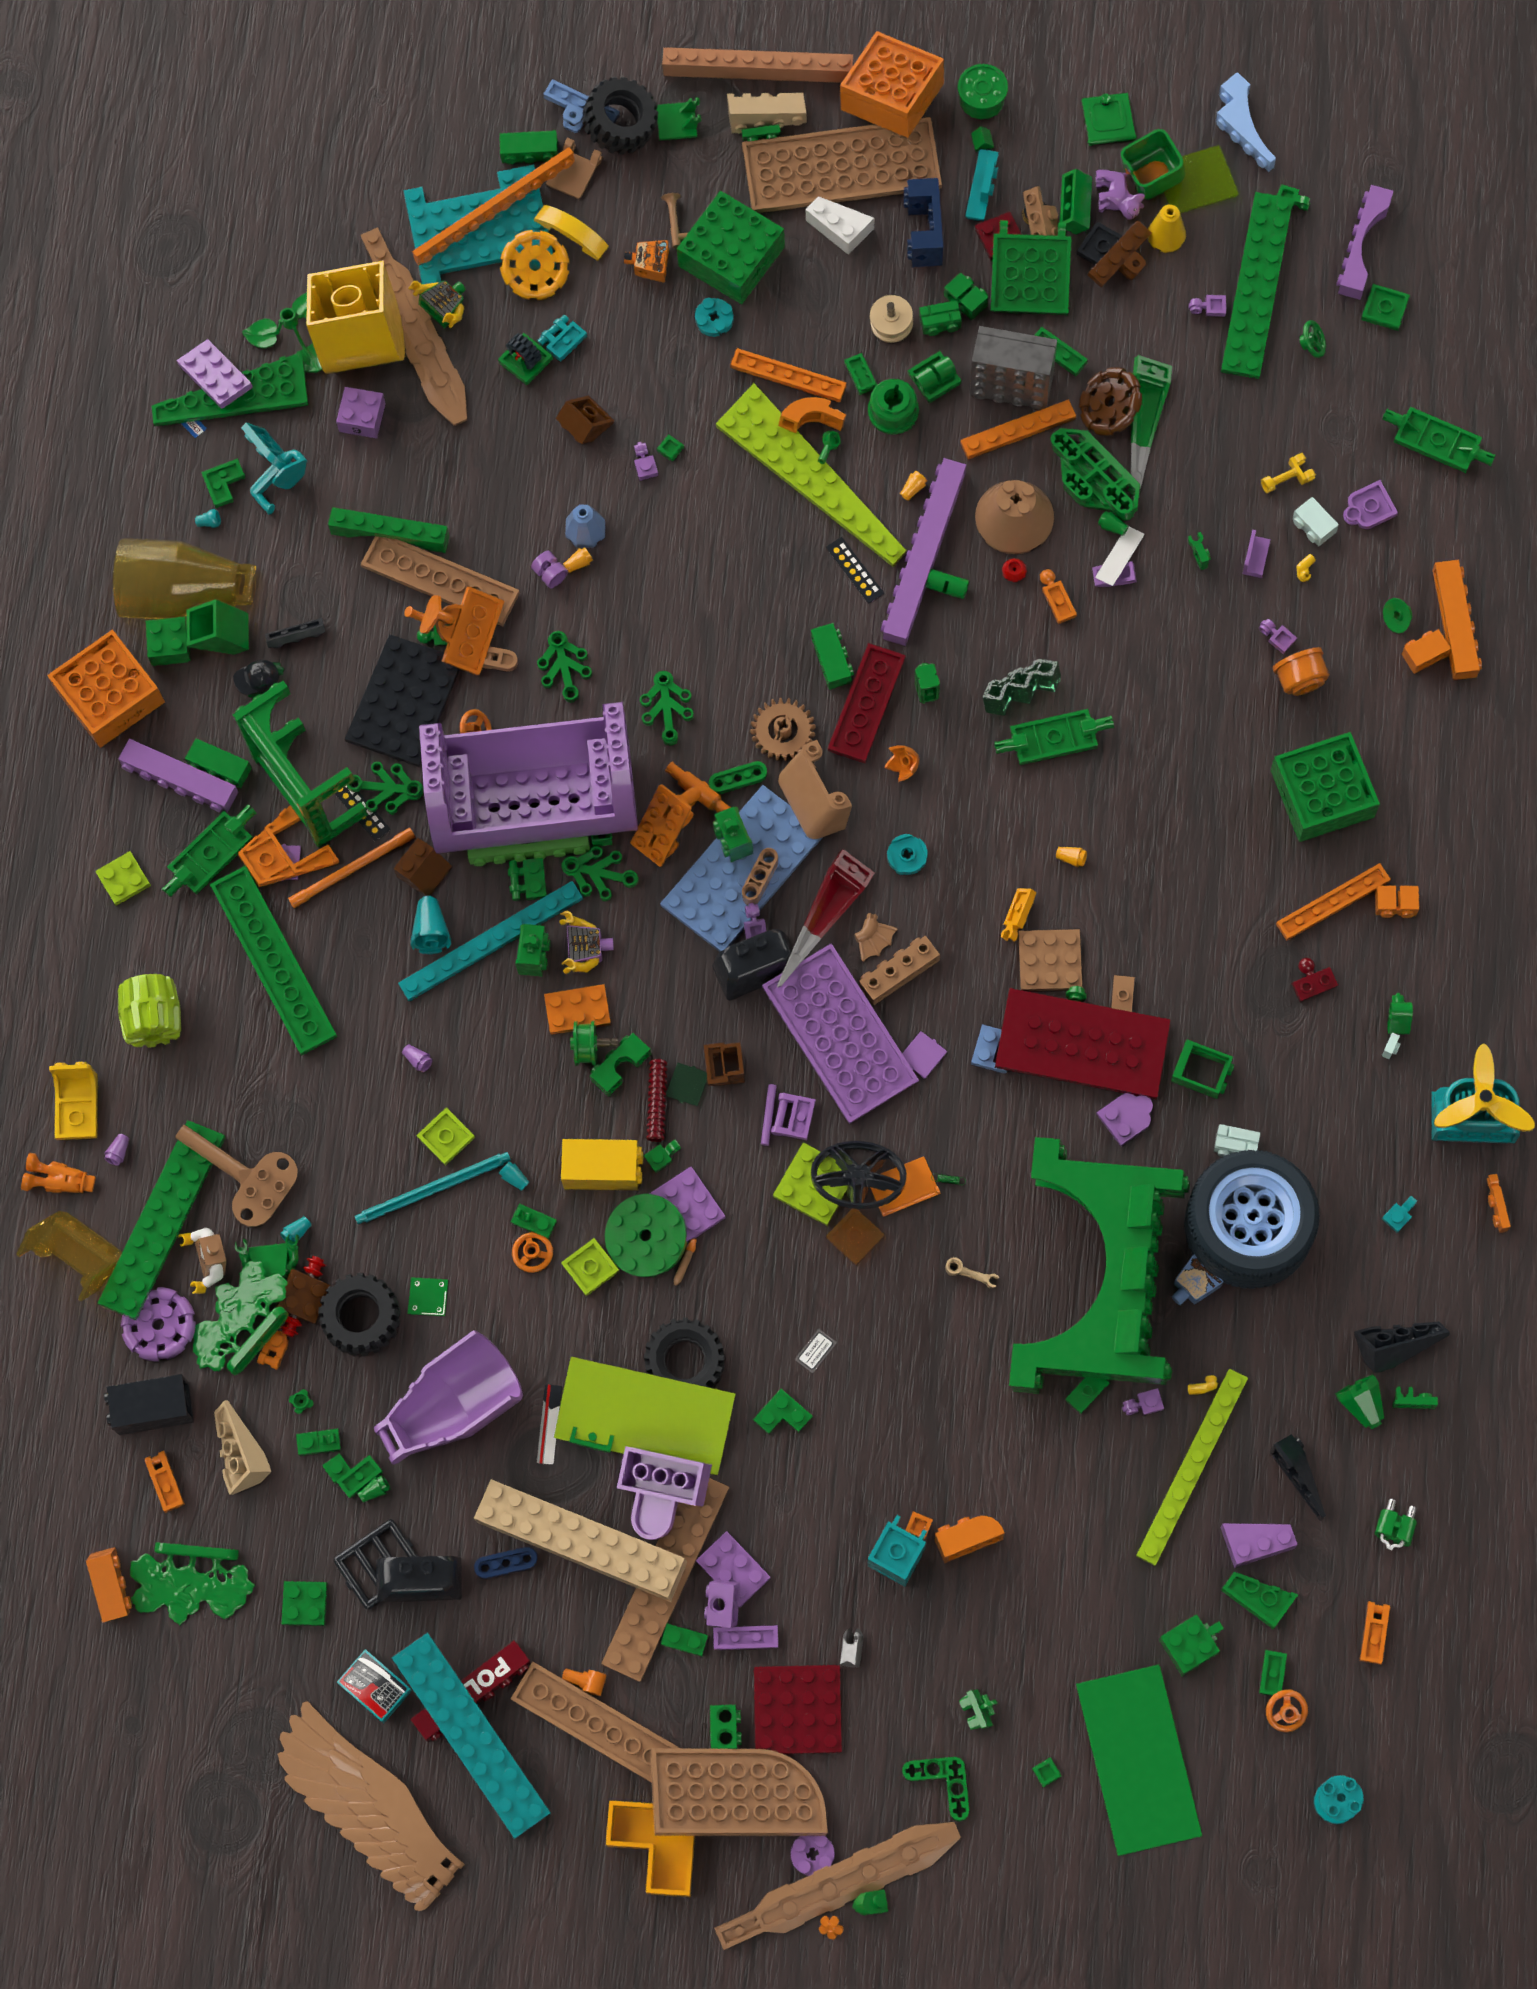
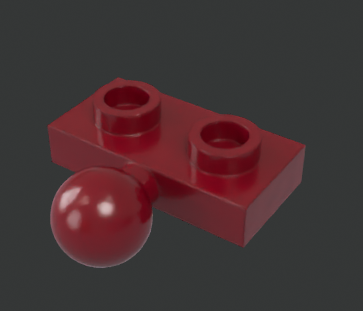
M1303 958L1298 964L1299 970L1306 974V977L1291 983L1299 1002L1338 986L1331 968L1328 967L1314 973L1315 964L1310 958Z

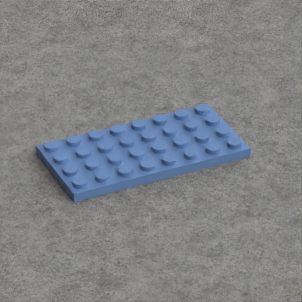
M764 785L758 789L739 811L746 831L753 843V854L731 862L729 857L725 858L722 852L721 839L717 840L716 838L660 903L661 907L719 952L729 947L744 930V922L751 921V918L746 917L745 906L748 905L743 901L742 888L761 851L765 848L776 850L778 866L761 900L757 904L759 911L822 839L807 837L791 806ZM769 856L764 861L771 863L774 861V858ZM758 874L755 878L762 880L765 878V875ZM749 891L746 894L750 898L756 895L753 891Z

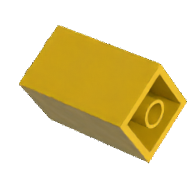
M562 1139L561 1181L564 1189L638 1190V1184H642V1172L639 1164H643L642 1147L638 1146L637 1140Z

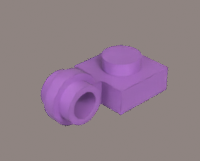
M1206 295L1205 302H1202L1199 298L1191 299L1188 309L1192 314H1199L1203 309H1206V316L1225 317L1226 295Z
M638 442L634 449L636 456H641V458L634 460L639 481L658 476L653 455L645 457L648 454L646 443Z
M1263 620L1260 623L1259 630L1266 636L1272 634L1273 636L1268 642L1284 654L1297 640V637L1283 625L1276 630V625L1271 620Z
M749 903L748 906H745L746 917L751 918V921L744 922L746 939L766 931L765 920L763 918L756 919V916H760L758 905Z
M1158 1388L1138 1394L1139 1403H1136L1135 1399L1123 1402L1122 1407L1126 1415L1139 1412L1138 1408L1142 1409L1143 1416L1164 1410Z

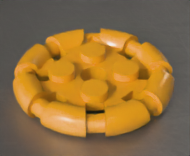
M527 230L514 236L515 239L506 244L501 254L502 267H500L505 284L513 289V293L524 299L537 298V300H543L553 296L557 289L564 286L569 275L567 269L570 262L565 247L558 243L555 236L545 231L533 232V230ZM532 240H540L539 246H532ZM521 244L524 249L519 253L515 248ZM550 246L555 250L552 255L547 250ZM510 260L516 261V268L510 267ZM532 260L539 261L540 269L537 271L531 270L529 263ZM554 263H560V270H554ZM519 276L523 282L518 284L514 279ZM549 278L554 281L550 286L545 283ZM530 284L538 285L537 291L530 290Z

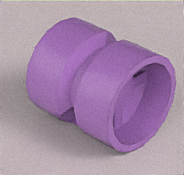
M548 550L541 553L533 561L531 568L538 576H542V581L549 588H553L566 578L568 570L562 563H557V558Z

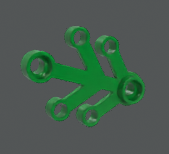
M555 631L549 635V647L544 655L537 660V666L540 670L545 671L549 668V660L555 652H557L558 658L547 675L542 677L541 683L544 688H551L554 684L553 679L561 669L565 685L562 692L565 701L572 703L578 699L579 692L577 687L572 684L569 668L580 673L581 677L585 680L592 677V670L590 667L583 666L567 657L564 651L565 649L575 654L577 660L583 662L588 658L586 649L578 648L568 642L564 632ZM560 639L562 641L561 643L556 644L555 640ZM583 652L585 656L579 657L578 654ZM543 661L547 663L545 666H540V663ZM585 670L590 672L588 675L582 674ZM547 679L551 680L549 684H545L544 681ZM574 693L575 695L574 697L569 698L568 694Z
M660 671L654 676L655 685L647 694L641 695L640 704L643 707H649L652 704V699L660 691L661 699L650 712L642 715V722L646 726L652 725L656 716L663 709L665 730L662 733V740L664 744L672 746L678 741V733L673 729L671 708L680 714L685 721H691L694 714L691 708H684L669 697V690L678 695L684 703L691 700V692L688 689H681L673 683V676L670 672ZM665 677L667 681L661 682L660 679ZM683 694H688L689 697H688V698H683L682 695H683ZM648 698L649 702L643 703L642 700ZM686 712L691 713L689 717L684 716ZM646 717L652 718L649 722L645 721L644 719ZM672 733L673 737L668 738L666 735Z
M374 762L371 765V770L384 783L362 781L358 775H353L354 781L347 785L348 790L351 792H358L361 789L383 791L375 798L367 800L365 806L367 811L371 813L376 812L378 805L394 793L403 794L394 801L386 803L385 808L388 814H395L398 811V807L407 800H417L424 794L422 783L416 780L411 781L403 771L402 765L398 763L392 765L391 772L393 776L399 777L404 785L396 784L384 770L381 762ZM376 766L381 767L379 771L374 770ZM400 768L401 770L400 772L395 773L394 769ZM353 783H358V786L355 788H353L351 785ZM413 788L418 789L416 793H411ZM374 803L375 807L369 808V804ZM394 805L395 809L389 810L388 807Z
M599 846L592 847L589 852L578 858L569 856L563 860V872L568 876L574 877L580 887V893L584 897L592 894V887L585 882L581 873L590 876L599 891L602 901H609L612 894L611 890L606 888L601 878L623 882V885L627 888H633L638 883V876L632 870H627L622 874L604 869L612 863L619 864L622 861V855L619 851H612L608 857L592 866L583 864L591 859L598 860L602 857L603 852ZM599 850L600 854L593 855V852ZM614 855L620 856L618 860H614L612 857ZM570 864H574L576 866L574 869L568 868ZM633 878L634 881L632 883H628L627 879ZM585 887H588L590 889L587 893L583 892L582 890ZM608 892L609 896L603 897L602 893Z

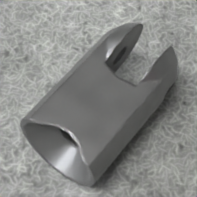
M849 1628L843 1635L840 1665L860 1667L863 1634L857 1629L854 1634V1643H852L853 1635L851 1628Z

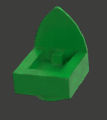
M885 1890L859 1894L853 1902V1909L861 1915L888 1912Z

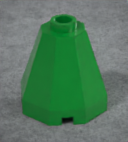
M1372 1374L1355 1381V1384L1348 1385L1335 1393L1338 1401L1365 1428L1370 1427V1429H1373L1382 1424L1381 1420L1384 1419L1379 1383L1375 1375Z

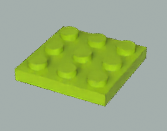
M802 1143L776 1188L773 1197L828 1226L839 1205L825 1199L814 1188L811 1180V1167L820 1151ZM828 1156L820 1164L817 1176L842 1170L835 1163L836 1160ZM822 1186L826 1192L840 1200L844 1198L847 1192V1186Z

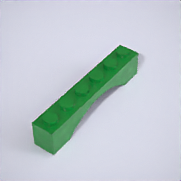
M332 507L328 523L332 535L350 538L356 536L385 537L440 553H446L450 537L448 527L444 525Z

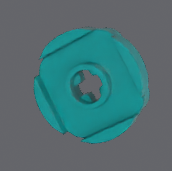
M705 298L696 309L695 322L699 330L707 336H719V334L728 332L733 325L732 306L724 300ZM717 314L720 318L712 321L710 315Z
M903 834L897 836L888 848V863L899 875L915 874L926 865L927 847L920 838L913 837V835ZM905 850L913 853L910 859L902 857Z

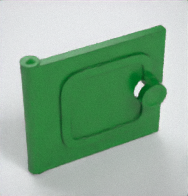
M1128 93L1103 94L1098 97L1081 99L1089 146L1136 140L1137 136L1134 130Z

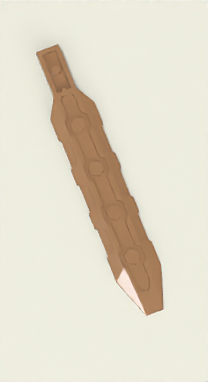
M378 227L361 234V239L372 262L384 261L400 312L406 355L422 382L421 386L429 403L453 426L467 421L465 386L457 369H454L448 357L444 342L438 336L431 321V316L418 305L419 294L415 297L413 296L414 290L408 289L414 281L409 270L392 258Z
M955 1822L912 1826L893 1835L889 1840L869 1849L866 1847L853 1853V1856L829 1867L825 1866L814 1871L808 1877L768 1892L753 1911L714 1929L723 1950L762 1932L786 1933L804 1925L805 1921L827 1911L832 1912L843 1907L845 1903L856 1899L861 1893L878 1891L888 1883L906 1875H913L932 1866L961 1836Z

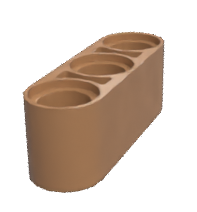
M765 848L761 851L742 888V898L746 905L749 903H759L778 866V854L773 848ZM770 856L774 858V861L767 863L764 859ZM758 874L765 875V878L762 880H757L755 876ZM753 891L756 893V895L751 898L746 896L747 892Z

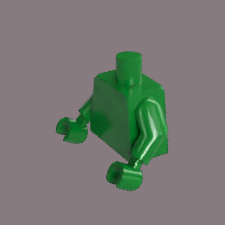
M288 1234L285 1239L286 1243L248 1247V1250L247 1241L243 1239L245 1246L240 1248L237 1242H235V1250L239 1252L243 1268L249 1261H260L265 1269V1278L280 1274L287 1280L291 1269H295L299 1261L298 1246H296L299 1241V1235L296 1234L294 1242L289 1239L290 1234Z

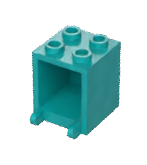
M896 1515L893 1523L888 1521L870 1553L868 1567L905 1587L926 1549V1542L923 1539L927 1531L923 1529L919 1538L896 1526L901 1516Z

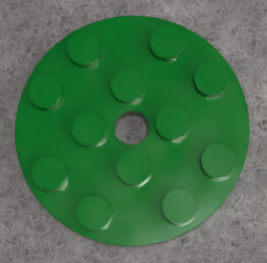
M653 1194L632 1196L621 1202L608 1219L605 1229L607 1251L613 1262L620 1269L638 1277L661 1275L673 1268L685 1251L687 1244L685 1219L672 1202L661 1196ZM649 1230L651 1232V1238L648 1241L642 1240V1231Z

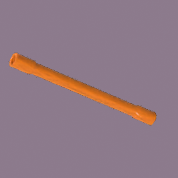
M409 827L384 844L312 886L288 898L293 908L298 907L314 895L393 849L416 838L413 831Z

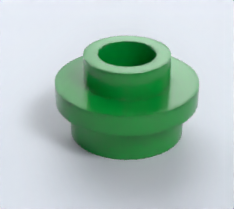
M1071 986L1066 992V998L1068 1000L1084 1002L1086 1000L1085 989L1080 986Z

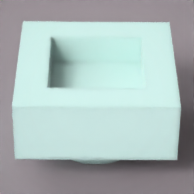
M1391 1034L1382 1054L1383 1057L1390 1059L1392 1053L1397 1054L1401 1043L1397 1042L1400 1037L1399 1035Z

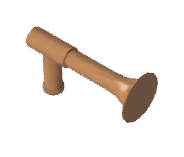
M668 193L661 197L663 201L667 202L669 208L673 248H677L688 234L679 232L676 202L681 195L678 193Z

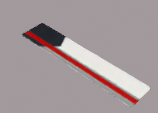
M545 1385L537 1463H554L556 1444L554 1433L559 1415L562 1389L559 1385Z

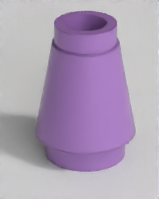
M410 1044L406 1045L402 1051V1054L417 1071L425 1072L432 1064L433 1060L430 1058V1054Z
M118 1134L104 1153L105 1161L115 1166H119L124 1161L129 1141L127 1136Z

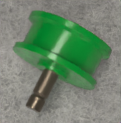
M595 1020L591 1021V1024H578V1021H574L570 1047L571 1050H574L575 1066H579V1063H592L593 1066H596L598 1047H618V1038L598 1039Z

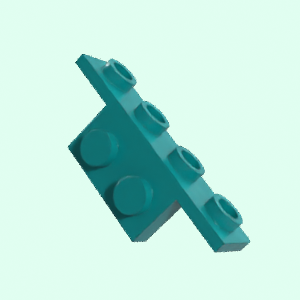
M979 150L965 216L968 219L984 221L989 196H993L995 184H992L993 179L997 178L998 174L996 163L999 152Z

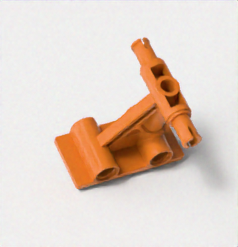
M671 762L666 767L665 772L676 779L679 786L685 792L681 795H676L663 784L659 785L638 826V830H636L630 842L631 845L659 867L677 849L679 842L676 839L681 829L693 818L694 813L691 809L697 801L709 810L717 812L731 808L721 800V796L711 789L705 781H701L691 772L683 771L674 762Z

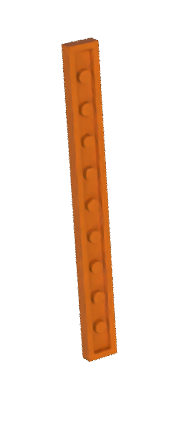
M568 147L413 250L415 262L418 265L429 262L434 255L444 252L449 245L460 241L470 231L477 230L482 223L492 220L497 213L507 210L512 203L522 200L527 193L538 189L548 179L555 178L563 169L570 168L575 162L574 152Z

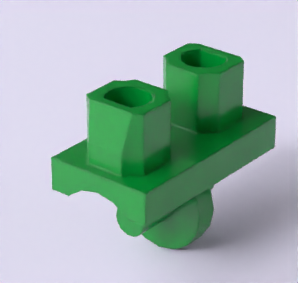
M978 1689L966 1692L967 1695L960 1699L959 1703L964 1711L973 1708L975 1716L967 1719L970 1729H984L993 1726L990 1716L995 1714L993 1706L998 1704L997 1700L990 1701L987 1694L981 1696Z

